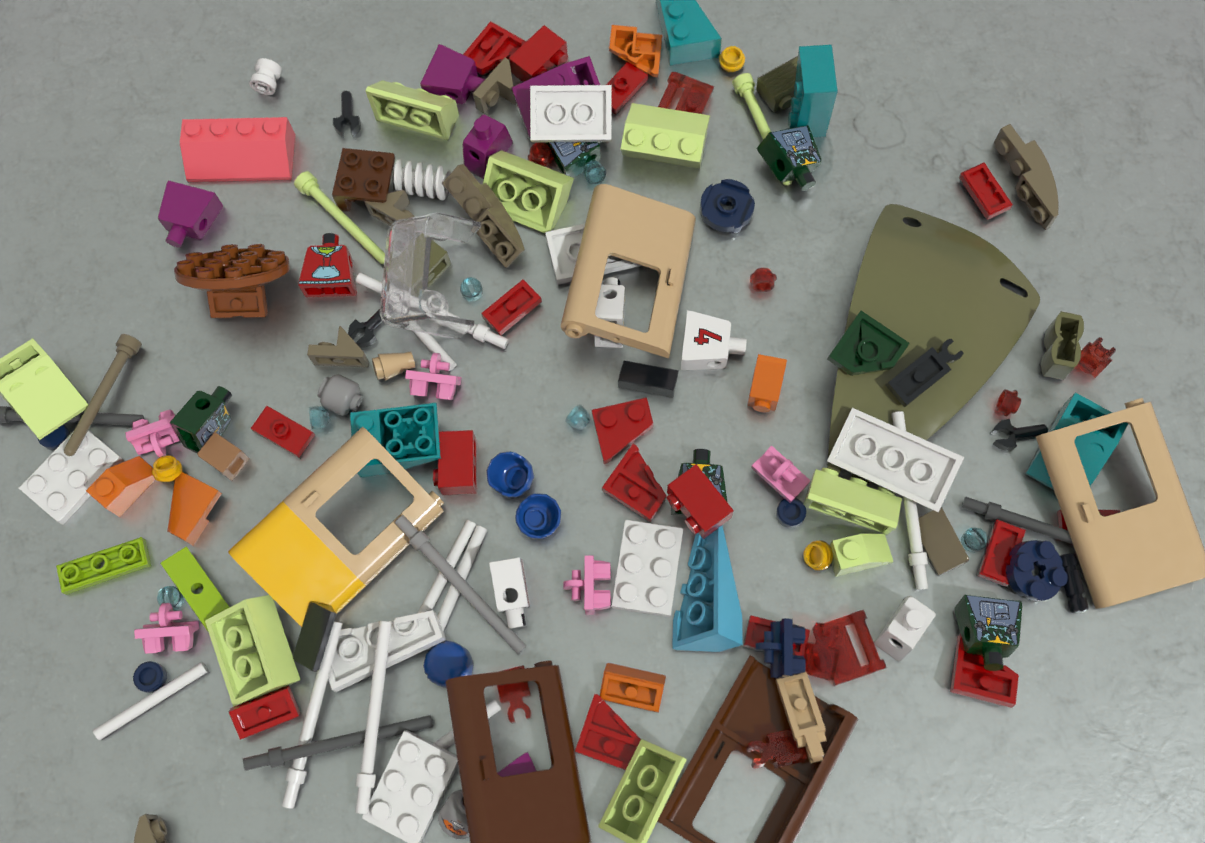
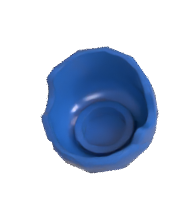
M511 451L496 455L491 459L486 470L488 484L501 495L509 498L520 497L526 493L534 479L532 465L529 461Z
M531 494L519 504L515 515L516 524L520 532L530 539H544L554 533L559 527L561 509L557 501L549 495Z
M446 640L433 646L428 651L423 668L427 678L432 683L446 688V680L472 675L474 662L470 652L465 647L456 642Z

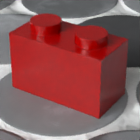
M543 25L509 57L511 73L522 82H525L565 64L568 58L567 42Z
M473 430L439 432L441 459H438V469L433 470L434 486H438L442 495L477 494L476 437Z
M697 464L667 486L668 496L666 498L675 511L679 509L687 518L685 523L695 535L699 533L703 539L729 521L733 516L734 510Z

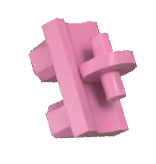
M433 353L431 360H421V368L430 369V373L406 370L405 378L410 379V395L427 397L428 383L436 382L438 383L436 398L453 400L456 385H461L462 377L439 374L440 370L449 371L450 363L441 362L440 353Z
M169 409L161 412L158 416L159 421L149 423L148 420L144 419L135 421L132 424V430L125 432L128 442H131L138 455L155 451L158 457L166 455V446L180 441L170 424V421L175 417L172 410Z
M772 445L751 466L761 478L789 503L811 482L793 465V462L789 459L787 460Z
M585 556L584 580H581L580 570H572V580L563 582V589L572 591V601H580L581 591L584 590V610L586 615H594V610L611 608V591L595 590V580H611L610 562L594 561V556Z
M162 603L159 607V612L150 613V621H159V623L145 624L143 628L135 629V639L142 638L145 654L165 650L164 637L172 636L173 651H187L193 648V633L199 630V620L173 622V620L182 619V611H173L170 603Z

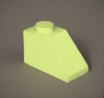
M857 534L832 540L830 543L833 553L831 564L835 577L894 562L885 534Z

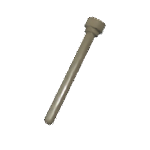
M127 334L120 335L115 344L117 346V354L64 448L65 455H75L127 359L137 355L142 343L136 338Z

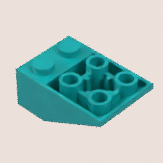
M1075 392L1062 406L1049 432L1111 414L1112 412ZM1123 422L1075 438L1074 442L1090 487L1118 445L1128 423ZM1039 448L1025 474L1054 490Z
M437 403L350 413L351 437L364 427L404 469L441 459ZM372 459L357 474L360 477L391 474V472L378 459Z

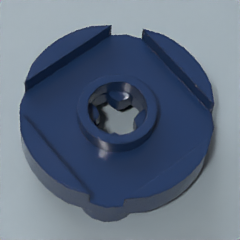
M732 179L721 180V183L709 185L701 197L700 210L702 221L717 231L740 232L750 222L755 207L754 198L749 193L748 187ZM729 201L732 203L731 207L733 209L724 210L720 204H726Z
M1024 541L1017 544L1011 550L1009 556L1012 557L1010 565H1006V576L1011 588L1020 597L1025 596L1031 601L1048 600L1054 597L1060 588L1067 583L1068 576L1064 570L1062 559L1050 541ZM1033 563L1039 569V574L1035 576L1032 574V570H1034Z

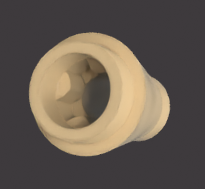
M411 351L406 353L378 354V357L372 358L377 380L384 379L386 381L406 370L415 368Z

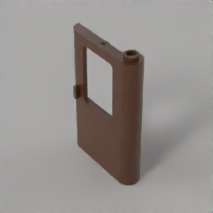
M750 655L657 821L691 843H716L696 831L692 823L730 753L736 750L781 777L785 783L754 843H794L859 719L844 708L835 704H828L815 696L826 729V741L820 742L824 753L823 760L810 763L806 748H798L796 741H794L776 685V678H771L770 668L761 664Z
M551 660L535 663L534 668L467 675L446 680L470 843H592L559 665H553ZM535 682L540 696L551 767L547 770L501 777L497 774L484 689L491 686Z

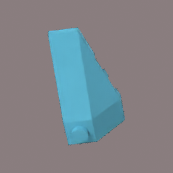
M722 525L704 539L699 533L695 535L688 561L691 571L687 584H682L680 592L684 595L680 611H675L673 618L672 648L675 650L721 652L743 645L742 612Z

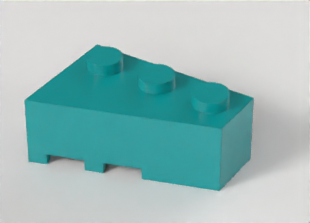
M656 0L670 66L720 57L722 38L696 0Z
M832 45L799 46L794 97L791 100L792 112L788 114L789 128L808 125L813 138L826 137L838 93Z

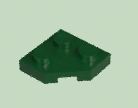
M860 311L827 360L851 376L889 370L895 366L910 343L863 311Z

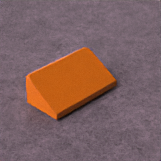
M607 663L599 696L605 701L659 712L666 676Z

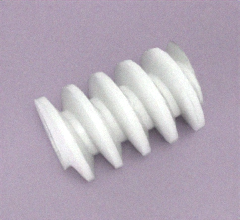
M397 159L392 174V185L396 191L405 190L408 195L417 193L418 196L424 197L427 194L428 198L431 199L437 195L439 200H445L449 191L442 183L451 174V171L449 169L444 174L443 166L439 165L437 171L433 172L432 164H428L426 171H424L421 162H418L416 168L413 169L412 161L410 160L407 161L405 167H402V160Z

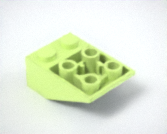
M33 338L0 358V395L39 440L88 407V403Z

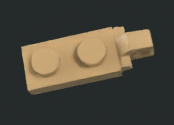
M807 672L793 674V676L777 678L776 685L794 741H796L798 748H806L810 763L822 761L824 753L820 742L826 741V729Z

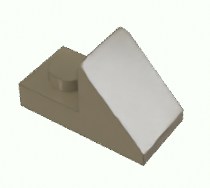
M504 58L473 93L476 109L482 113H485L489 107H493L497 103L499 96L516 105L511 89L513 87L509 59Z
M405 190L388 193L385 203L365 201L371 216L413 240L420 232L416 223V217L411 212L405 210L410 203Z
M339 326L336 346L329 342L308 345L307 355L314 365L369 367V360L365 353L341 326Z

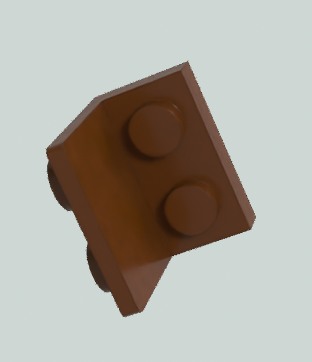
M342 148L332 197L341 211L350 212L351 203L355 202V200L386 202L395 162L394 153Z

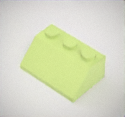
M384 80L367 86L365 90L376 121L449 140L459 116L456 100L446 95L438 96L428 93L423 89H413L405 87L398 82L391 83Z
M632 103L621 143L622 155L700 169L710 115Z
M501 150L489 156L483 184L487 183L512 221L545 233L553 231L567 204L574 178Z
M822 468L821 471L816 469L814 471L803 504L806 508L885 535L896 529L902 498L895 496V492L884 487H878V490L867 487L866 481L855 477H850L849 480L838 477L839 473L829 468Z
M270 595L245 599L205 620L233 707L301 680L274 600Z
M641 739L598 827L626 843H647L687 759Z

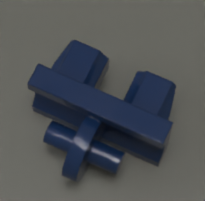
M783 618L782 621L771 622V631L764 632V642L755 644L756 651L764 652V663L771 664V678H785L806 671L804 656L793 655V644H804L805 627L793 624V619Z

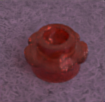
M535 143L529 150L528 161L546 167L554 159L551 148L545 143Z
M759 268L750 275L752 288L758 292L772 290L774 282L777 280L776 274H773L768 268Z
M1004 389L998 398L996 410L1002 412L1005 417L1010 413L1015 414L1021 404V398L1017 397L1018 391L1014 390L1012 392Z

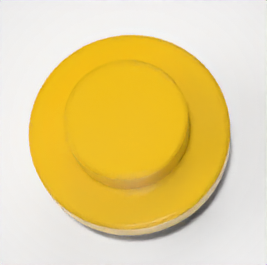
M736 46L725 48L719 57L720 66L729 72L740 70L745 63V56L742 50Z
M163 456L154 462L152 474L157 481L170 482L181 474L183 468L180 461L176 460L175 457Z
M821 540L811 542L805 548L803 554L806 564L814 570H825L830 566L833 559L830 545Z

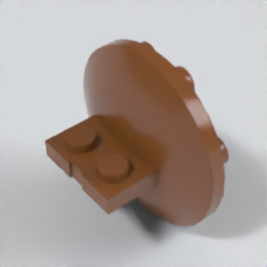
M230 244L222 246L220 251L204 254L201 252L186 254V260L176 263L177 266L174 269L175 279L179 284L207 291L211 318H233L234 316L266 317L268 315L264 285L285 275L290 270V263L284 251L265 249L263 244L249 245L248 248L238 249V245Z

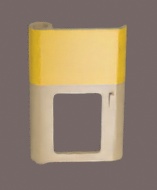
M362 427L238 541L228 553L302 627L310 602L330 605L337 615L410 544V539L395 524L399 517L404 515L418 531H424L444 512L441 508L444 502L435 492L431 491L428 494L391 454ZM378 459L413 495L414 499L360 553L352 554L316 518L315 514L323 504L369 461Z

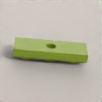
M140 537L56 565L61 592L67 595L152 565L146 539Z
M187 546L160 563L208 631L205 620L230 608ZM197 589H203L200 594H194Z

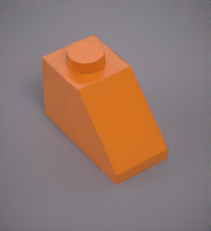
M758 354L747 406L764 413L776 410L787 359Z
M137 456L106 469L86 492L104 508L121 517L156 480L152 474L153 467L140 456Z

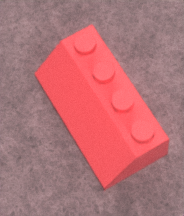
M287 117L182 119L180 148L187 182L292 180L295 132Z

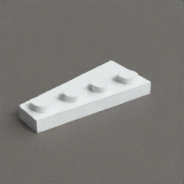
M433 610L398 617L393 621H388L392 622L386 668L446 640L437 614ZM379 622L370 623L368 626L355 629H341L328 677L333 691L338 692L373 675Z

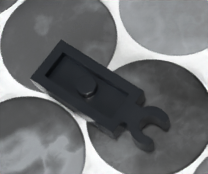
M948 339L941 344L939 353L933 347L930 348L886 384L887 388L903 407H906L952 369L947 363L956 362L963 356L964 352L962 350L955 355H951L948 352V346L954 342L952 339Z

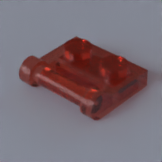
M671 72L667 80L669 84L658 107L668 109L677 89L682 87L685 89L675 110L703 114L712 96L714 86L678 72Z
M864 610L812 628L834 686L887 668L884 659L880 660L865 622L867 616ZM854 624L869 664L860 665L846 629L847 626Z

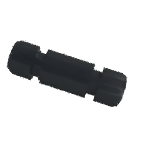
M1072 553L1060 555L1064 570L1068 576L1064 588L1066 596L1070 597V601H1068L1070 611L1072 613L1085 612L1089 606L1087 598L1083 597L1085 591L1080 571L1075 567L1078 565L1076 556Z

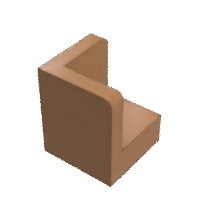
M216 432L213 433L197 453L198 457L231 481H233L250 459L242 450Z

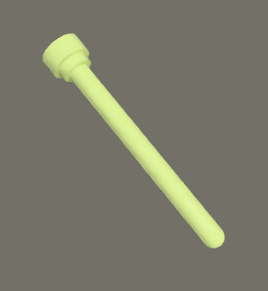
M744 73L737 76L732 81V85L736 94L744 97L764 140L771 130L753 93L755 91V82L750 73ZM792 181L782 183L785 186H789L792 184Z
M305 171L295 179L294 186L302 194L312 196L380 264L388 262V256L319 189L317 178L309 171Z

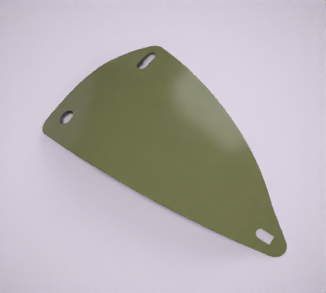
M888 204L884 207L874 226L862 260L845 332L857 314L863 311L910 344L895 366L889 370L851 376L838 367L830 424L828 458L852 408L890 425H893L892 413L903 411L906 432L927 440L945 425L993 375L1023 334L1040 303V296L1030 281L998 248L962 227L929 214L898 204ZM903 218H914L921 223V226H909L903 222ZM1004 278L1025 289L1028 296L1022 297L1000 284V279ZM948 339H952L954 342L948 346V352L951 355H955L962 350L964 352L963 356L956 362L947 363L952 370L906 407H903L887 388L886 384L930 348L933 347L939 353L941 344ZM828 462L827 468L837 471L839 477L841 468ZM852 473V476H851V477H855V478L864 480V481L867 482V484H869V483L871 482V481H869V480H866V479H864V478H862V477H860V476H858V475Z

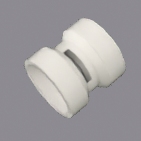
M260 58L256 62V73L251 76L249 85L260 94L273 95L277 87L276 80L280 78L282 68L270 59Z

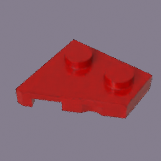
M490 21L463 55L473 59L477 72L484 75L494 70L504 58L509 59L526 41Z
M647 397L591 410L604 464L612 461L616 454L624 448L627 449L635 442L636 438L653 428V420Z
M632 444L602 486L603 492L651 522L667 497L635 444Z
M959 634L956 643L950 692L1013 708L1016 705L1019 675L1006 665L998 671L986 670L984 668L983 655L968 654L964 649L961 634Z
M594 694L575 752L626 770L641 739L599 695Z

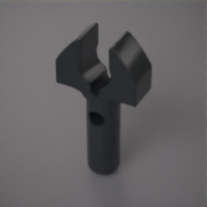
M343 91L341 93L342 115L338 118H333V126L335 131L344 138L343 128L349 122L350 131L354 137L361 129V120L359 116L352 115L351 92Z
M386 303L367 322L360 323L355 319L349 325L348 335L354 339L359 333L365 332L364 336L356 344L360 348L372 346L377 341L374 329L393 312V308Z
M1010 419L1001 420L992 429L990 434L1004 432L1006 435H1010L1008 439H998L993 443L999 449L1008 451L1014 450L1017 447L1016 441L1018 439L1048 433V428L1045 424L1016 428L1011 425Z

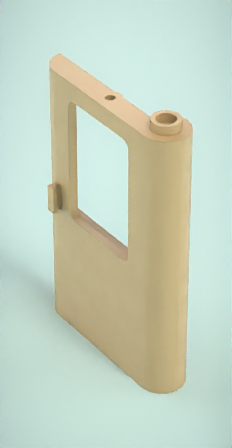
M597 185L593 190L561 321L562 331L571 338H580L589 333L669 359L694 232L695 216L686 210L612 185ZM608 256H614L658 271L659 279L648 332H640L599 319L595 315Z
M1143 398L1124 403L1126 407L1124 410L1035 436L1095 609L1117 605L1205 578V549L1152 403H1144ZM1126 422L1131 426L1156 498L1152 503L1104 517L1098 511L1074 441L1077 436Z

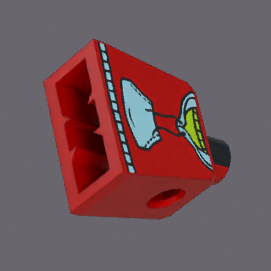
M326 233L323 235L322 245L309 246L307 248L298 284L305 297L357 296L352 256L347 246L339 245L338 235Z

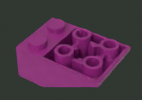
M590 56L562 64L511 88L529 138L530 86L600 85Z

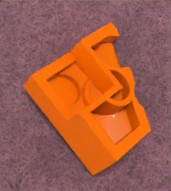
M612 25L609 51L651 76L658 77L662 35L637 33V27Z
M181 472L174 482L167 532L194 546L210 522L206 517L222 493Z

